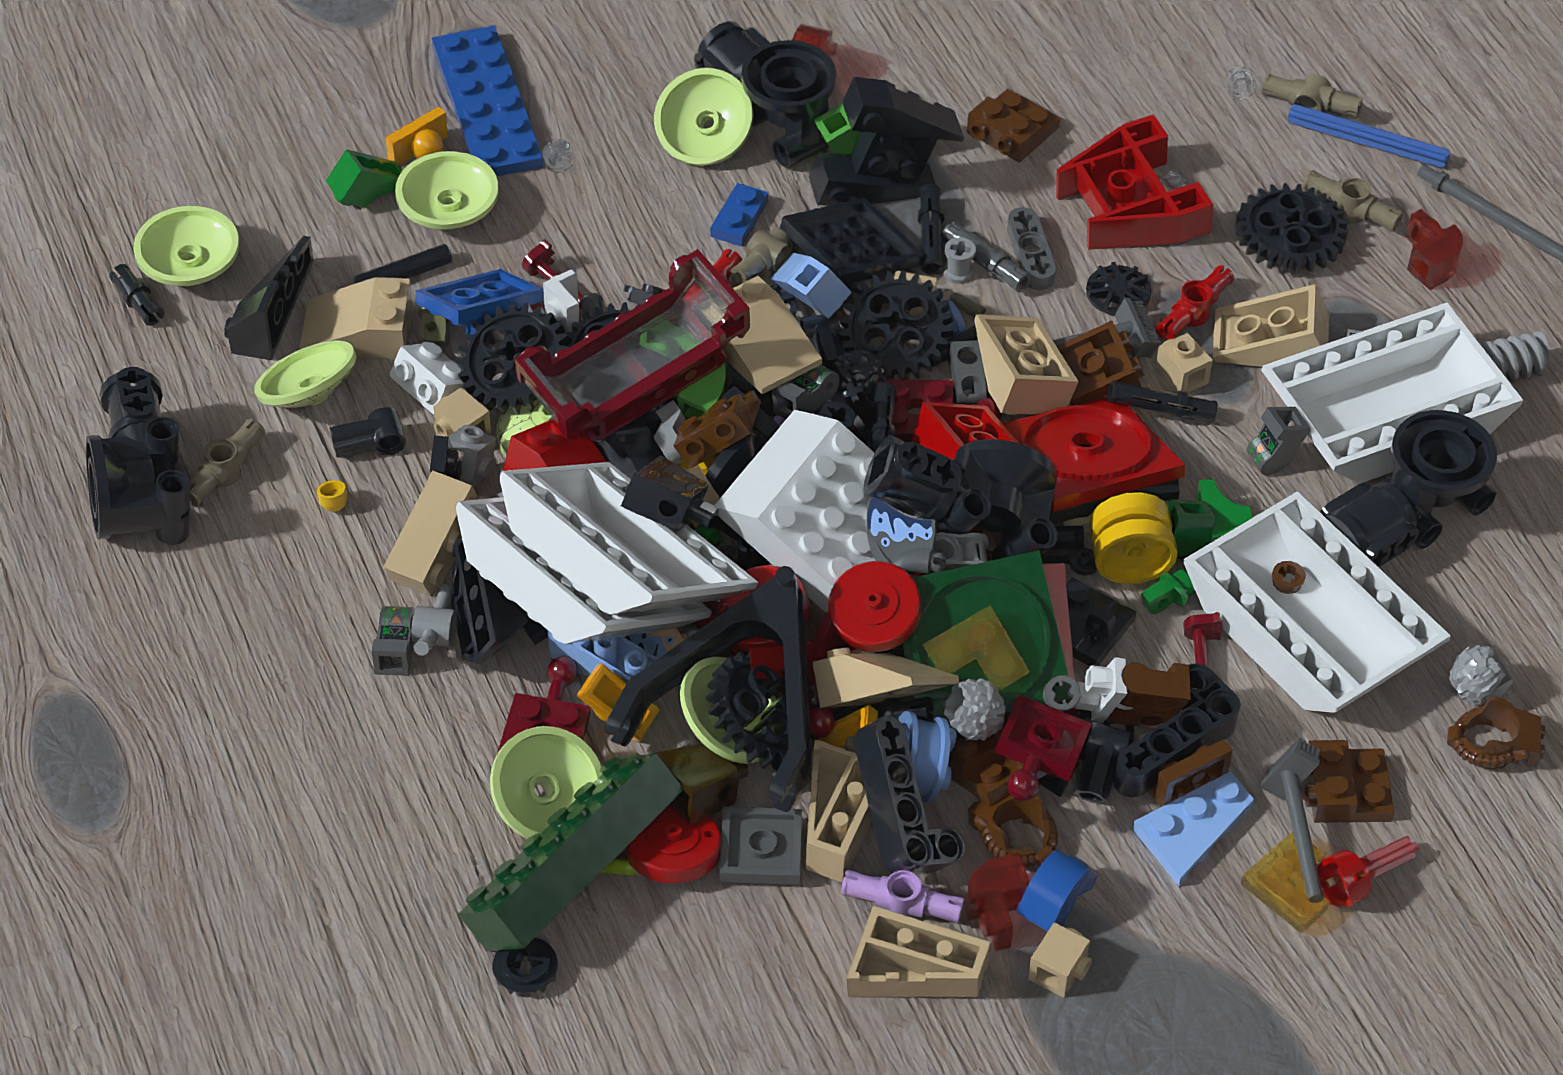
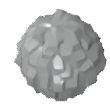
M1477 645L1473 648L1471 646L1467 647L1456 656L1453 667L1450 670L1449 680L1451 685L1457 690L1459 698L1468 704L1482 705L1491 697L1501 698L1508 692V688L1513 683L1512 678L1508 676L1505 664L1498 659V653L1491 646L1481 647Z
M984 679L961 681L952 687V693L944 702V714L949 719L950 725L962 737H965L966 741L985 740L1003 728L1006 710L1003 697L999 694L998 688Z

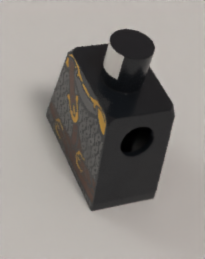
M661 455L633 474L621 507L678 531L690 521H694L709 529L719 512V508L703 500L708 490L706 482Z

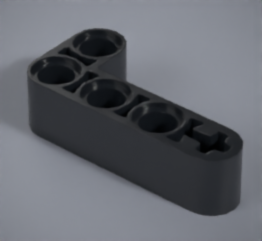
M1199 663L1189 664L1191 700L1184 706L1181 712L1119 753L1114 787L1123 796L1138 797L1157 785L1159 772L1165 765L1172 761L1179 762L1193 755L1201 746L1207 744L1211 746L1222 739L1226 740L1234 733L1241 707L1240 699L1207 666Z
M886 715L860 728L854 736V747L884 868L890 874L905 870L919 875L936 872L960 861L965 852V843L961 835L952 828H928L906 733L900 721L893 716Z

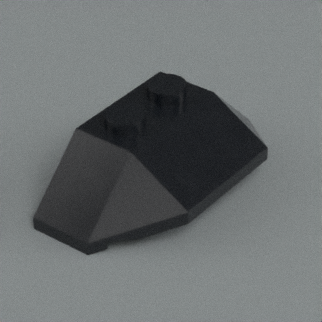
M461 535L453 544L452 557H456L452 571L451 600L453 610H456L457 613L456 627L462 659L482 666L525 627L528 622V612L516 602L506 598L500 588L493 582L483 578L479 573L480 571L467 561Z

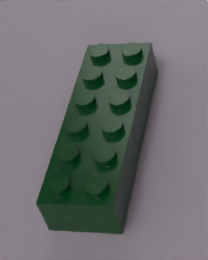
M635 753L628 758L622 759L617 756L606 762L600 769L601 776L594 782H589L579 788L573 796L576 800L568 808H561L551 815L547 820L549 826L541 834L537 833L529 837L521 845L520 849L522 852L514 860L510 859L501 864L493 873L495 878L487 886L477 888L466 898L468 905L458 913V916L486 951L524 949L684 790L657 753L645 755Z

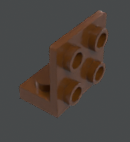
M1222 739L1211 746L1208 744L1201 746L1193 755L1179 762L1172 761L1159 772L1157 785L1150 789L1149 793L1162 807L1225 775L1229 771L1233 752L1232 748Z

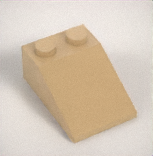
M757 276L733 288L750 308V329L743 338L738 336L733 338L723 351L729 356L726 361L761 394L822 364L821 356L784 301L765 281ZM723 293L698 305L700 320L710 332L711 326L724 317L726 306L731 304Z
M375 277L309 298L299 350L327 341H345L353 346L356 358L396 359L400 347L408 344L413 310L410 279Z
M1316 284L1216 308L1213 341L1214 361L1262 367L1263 365L1327 344L1329 312Z
M976 314L974 322L988 392L1001 413L1009 415H1037L1051 409L1065 408V406L1069 405L1079 381L1039 318Z
M840 648L827 651L828 658L813 662L820 708L878 704L885 702L887 698L898 699L959 683L957 675L891 653H874L858 649L850 652V648Z

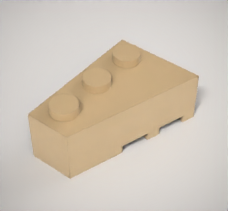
M432 470L383 566L391 581L429 596L442 584L446 573L456 560V557H452L453 544L461 536L456 512L458 501L479 500L472 485Z
M815 739L806 870L843 883L845 873L850 869L872 823L856 753Z
M873 906L846 978L848 997H977L990 961V942Z

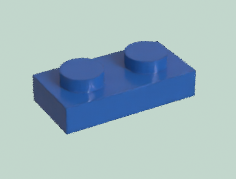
M737 183L711 225L710 237L742 247L768 203V192Z

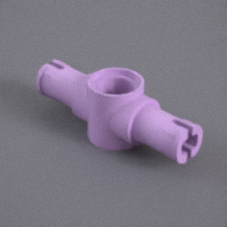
M847 870L841 888V895L873 901L875 906L911 918H923L924 914L954 923H959L965 900V898L932 891L929 886L921 884L916 874L905 870L896 871L889 877L883 875L881 878ZM898 895H906L908 897L900 898Z

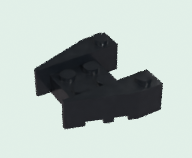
M853 77L842 103L851 131H860L861 134L851 155L819 152L808 176L817 205L830 206L860 198H865L871 204L920 197L919 189L923 185H936L927 161L937 141L963 142L964 140L955 110L937 102L933 105L920 99L918 94L912 91L902 92L896 89L895 84L886 80Z

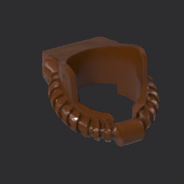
M1491 697L1484 706L1467 711L1455 722L1454 726L1448 728L1447 744L1453 747L1457 755L1462 756L1464 761L1468 760V763L1478 767L1500 769L1509 763L1518 764L1519 761L1526 760V766L1537 767L1538 760L1543 759L1545 753V745L1541 744V739H1544L1545 725H1541L1540 716L1532 714L1526 709L1515 708L1503 698ZM1483 724L1496 727L1502 732L1507 730L1512 741L1489 740L1481 750L1473 746L1467 738H1463V734L1468 728Z
M1009 795L992 806L981 800L980 802H974L968 809V824L982 833L984 843L991 854H994L997 859L1005 864L1007 863L1009 866L1014 865L1017 868L1024 866V868H1028V866L1035 867L1037 865L1040 867L1044 860L1056 849L1058 843L1057 826L1050 813L1045 809L1044 802L1038 796L1029 801H1018ZM1023 818V823L1031 824L1043 832V848L1035 854L1032 849L1020 850L1009 847L1006 833L1000 826L1009 820Z

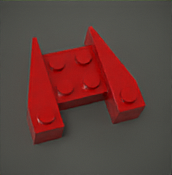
M1154 114L1121 125L1057 169L1056 198L1061 200L1080 193L1094 214V217L1088 218L1087 248L1089 250L1182 243L1209 234L1212 231L1214 204L1200 183L1196 182L1167 192L1153 170L1167 164L1169 138Z

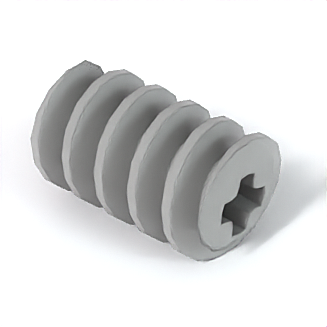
M1536 331L1533 334L1525 333L1520 337L1509 336L1506 340L1499 338L1494 342L1484 341L1480 344L1503 375H1507L1510 381H1516L1519 373L1524 379H1528L1531 377L1532 370L1536 376H1543L1545 373V364L1549 357V347L1546 336L1541 331Z

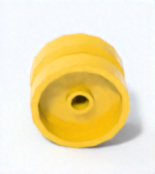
M1141 492L1124 493L1107 499L1095 508L1090 515L1089 529L1091 540L1094 544L1095 565L1101 576L1116 583L1141 584L1160 577V574L1171 569L1176 562L1177 547L1172 533L1173 525L1170 511L1163 500L1155 495Z

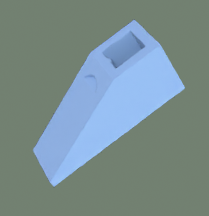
M792 253L771 277L775 284H779L781 288L793 294L828 319L851 294V291L828 267L807 255Z
M548 630L549 656L553 659L560 656L571 658L577 665L578 674L589 677L597 664H603L627 683L630 678L658 659L624 637L618 636L598 641L576 642L568 645L555 640L552 633Z

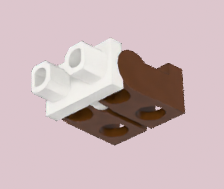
M1114 657L1107 667L1091 665L1086 672L1085 683H1077L1080 689V698L1074 709L1091 711V721L1099 723L1107 720L1117 724L1155 729L1178 714L1191 700L1189 664L1173 663L1167 671L1149 669L1144 664L1137 662L1126 665V659Z

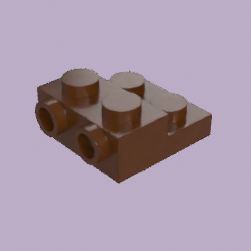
M1007 88L996 99L990 96L986 97L968 113L967 133L998 150L1001 154L1020 163L1060 127V117Z
M1113 321L1056 346L1079 381L1070 400L1071 406L1095 400L1103 395L1108 396L1112 380L1142 387L1139 378L1145 375L1136 356L1129 358L1127 352L1134 349L1125 330L1118 333Z
M753 390L742 397L740 394H737L728 400L725 398L720 399L699 418L693 416L679 426V432L673 445L690 468L697 466L751 433L761 400Z
M1004 717L1003 728L985 740L966 741L965 737L956 738L954 747L949 755L948 767L951 768V780L989 806L1010 795L1007 787L1008 779L1012 773L1023 767V763L1010 760L1005 756L995 753L999 738L1008 720L1006 717ZM1038 770L1036 776L1039 779L1045 776L1046 773Z
M1309 740L1308 743L1311 746L1314 745L1315 748L1320 749L1318 756L1320 760L1319 765L1307 777L1308 784H1305L1304 790L1306 807H1312L1314 823L1393 821L1395 812L1384 749H1349L1348 740Z

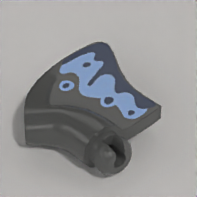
M871 497L869 499L866 528L870 550L875 561L895 564L909 574H931V572L936 573L945 570L946 556L940 552L935 553L936 520L913 518L896 510L880 498Z

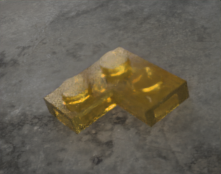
M990 605L923 644L936 669L951 674L977 660L988 681L993 683L998 688V691L1030 673Z
M1293 831L1242 875L1241 885L1301 934L1328 910L1330 901L1325 897L1317 903L1308 901ZM1312 844L1318 865L1324 859L1325 853Z

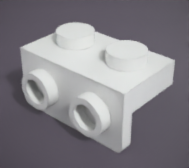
M571 269L543 283L546 315L550 312L553 313L557 322L562 323L566 332H573L572 322L579 323L577 274Z
M423 342L422 344L400 347L391 369L390 377L432 414H434L433 406L441 398L452 394L460 387L465 390L464 384L458 376V373L462 370L455 362L442 353V349L438 345L431 342Z

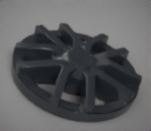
M1111 262V265L1106 267L1100 265L1087 281V298L1096 309L1115 316L1119 308L1109 307L1111 302L1119 304L1120 307L1124 298H1130L1131 301H1142L1145 308L1151 297L1148 275H1143L1138 271L1139 267L1136 266L1131 268L1117 265L1116 262ZM1097 299H1106V300H1105V303L1102 304V303H1101L1099 300H1097Z

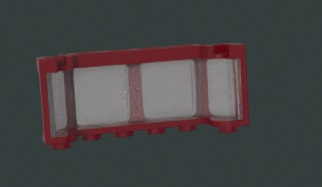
M696 249L688 255L678 257L672 263L669 272L668 289L660 294L651 295L640 306L630 312L618 315L612 323L600 330L590 332L582 341L568 349L565 348L557 352L552 359L550 352L544 346H532L525 349L515 358L517 378L521 384H526L557 421L559 430L567 440H577L580 436L579 434H587L592 441H601L720 368L729 357L723 351L728 343L737 336L743 338L750 329V308L699 249Z

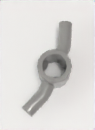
M447 584L440 585L434 607L417 605L415 608L411 638L412 642L416 643L414 651L420 656L426 655L434 645L451 647L453 644L457 613L456 610L449 609L452 599V586Z

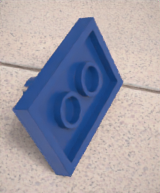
M502 269L418 289L416 290V304L430 310V313L434 315H440L451 320V323L454 325H467L465 334L474 335L476 331L472 323L476 322L480 325L486 323L483 317L484 313L489 314L493 318L496 316L497 306H500L503 312L509 311L510 303H514L518 311H521L525 303L534 305L543 302L544 289Z

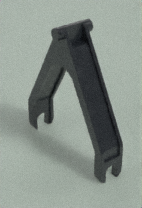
M789 566L778 568L772 579L630 678L605 725V733L612 735L610 741L626 747L632 740L648 707L682 683L685 674L697 662L710 657H719L742 640L756 637L773 640L784 649L789 749L769 787L767 796L775 802L774 808L786 813L789 812L813 764L804 616L805 597L792 568Z

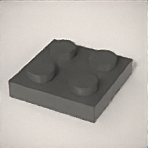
M723 806L719 882L800 885L802 809H790L786 813L776 808Z

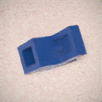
M1055 850L1044 860L1034 874L1016 913L1046 931H1049L1053 923L1063 926L1077 897L1093 888L1098 875L1090 871L1089 866L1081 859L1067 856Z

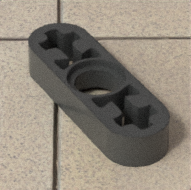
M1015 208L1008 215L1007 232L1019 267L1031 274L1030 288L1046 290L1055 282L1056 264L1039 216L1030 208ZM1022 223L1028 227V232H1024ZM1025 245H1036L1040 250L1028 252L1022 247ZM1039 264L1041 274L1035 271V265Z

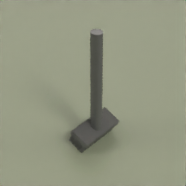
M1124 298L1115 314L1118 322L1115 327L1118 333L1125 330L1134 349L1130 351L1133 357L1136 356L1137 359H1140V357L1152 358V354L1155 353L1154 351H1156L1161 342L1151 324L1150 318H1148L1147 311L1142 301H1131L1130 298ZM1083 333L1056 339L1053 342L1057 346Z
M1299 737L1272 767L1266 771L1260 788L1283 801L1286 799L1308 901L1317 903L1324 899V894L1299 785L1319 765L1320 760L1318 756L1320 749L1315 748L1314 745L1311 746L1305 740L1302 741Z

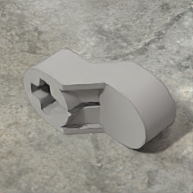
M673 400L656 410L662 422L653 438L665 457L680 466L685 461L673 445L679 432L678 428L686 419Z

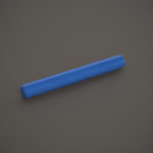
M1293 104L1288 114V122L1435 167L1445 168L1450 156V151L1446 148L1298 104Z

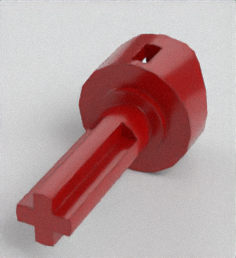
M1404 836L1361 858L1350 850H1341L1326 857L1317 865L1324 894L1322 902L1339 907H1350L1366 899L1371 892V879L1416 858L1415 851L1419 849L1417 843H1411L1409 836ZM1333 877L1335 884L1329 886V883L1325 880Z

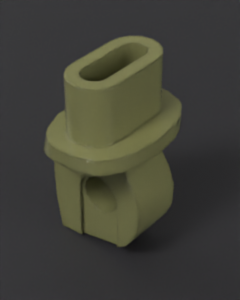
M420 306L418 314L421 321L418 330L423 341L431 342L441 347L448 346V319L440 315H434L430 313V310ZM436 327L435 331L429 332L431 328Z

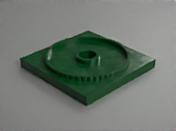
M1040 551L913 577L922 601V614L916 630L902 643L906 659L957 675L959 683L968 679L976 681L984 679L993 683L998 688L999 694L1003 697L1006 709L1004 716L1010 715L1018 695L1046 705L1043 699L1045 685L1054 677H1069ZM976 627L988 628L995 635V644L986 653H976L967 644V634ZM1062 683V686L1058 688L1057 684L1052 687V691L1056 693L1053 700L1059 704L1063 700L1069 703L1072 698L1067 694L1069 687ZM954 685L913 695L914 699L930 697L934 711H928V714L932 713L934 715L933 719L936 717L947 719L949 727L953 728L950 725L949 719L944 714V702L952 693Z

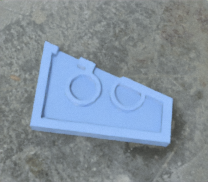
M1230 771L1135 820L1133 830L1179 887L1186 880L1188 873L1197 863L1200 864L1209 855V850L1220 838H1225L1251 810L1254 799Z

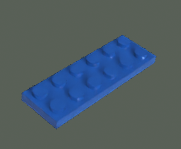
M495 25L432 37V47L468 153L486 162L493 169L496 177L542 168L543 157Z

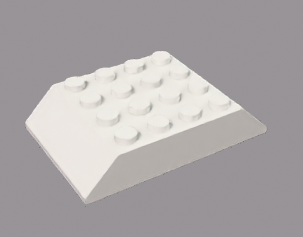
M1448 303L1263 365L1261 369L1286 406H1295L1311 428L1308 433L1309 438L1332 470L1358 483L1393 472L1391 444L1394 433L1404 420L1414 414L1430 410H1446L1460 413L1478 422L1491 434L1523 402L1521 396Z
M794 410L714 506L719 508L718 516L772 565L779 567L789 566L792 568L802 583L807 596L824 612H828L829 594L836 580L855 565L875 561L870 550L866 528L867 507L871 497L864 492V479L874 452L839 420ZM903 513V514H905V515H907V516H910V517H913V518L923 519V518L921 517V515H919V516H911V515H908V514H906V513Z
M610 462L502 471L499 478L511 531L524 541L523 544L528 549L537 552L548 562L550 568L562 573L573 583L575 589L587 594L598 604V608L607 614L618 615L619 613L642 612L648 609L671 608L678 605L715 601L753 590L757 587L758 581L687 524L679 531L672 530L621 507L631 479Z
M1298 491L1184 559V566L1203 610L1207 614L1219 612L1223 630L1304 710L1336 713L1442 646L1451 637L1449 633ZM1292 561L1303 567L1306 578L1298 592L1285 594L1276 590L1273 586L1272 572L1277 563ZM1287 573L1286 577H1283L1282 580L1290 583L1291 579L1294 580V576Z
M504 497L458 501L456 512L467 561L480 571L479 573L483 578L493 582L500 588L506 598L516 602L528 612V616L532 620L539 622L549 630L553 638L560 643L570 645L576 642L598 641L604 638L652 633L707 619L711 615L712 611L701 602L698 604L678 605L671 608L648 609L642 612L633 611L619 613L618 615L607 614L598 608V604L587 594L575 589L573 583L562 573L550 568L548 562L537 552L528 549L523 544L524 541L511 531Z

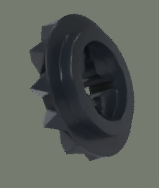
M535 937L524 949L497 950L493 958V973L498 986L502 985L505 987L510 995L518 992L528 997L531 992L537 990L544 992L546 986L551 981H555L558 959L554 949L547 942ZM523 956H527V961H529L532 967L528 977H524L521 969H518L521 968Z

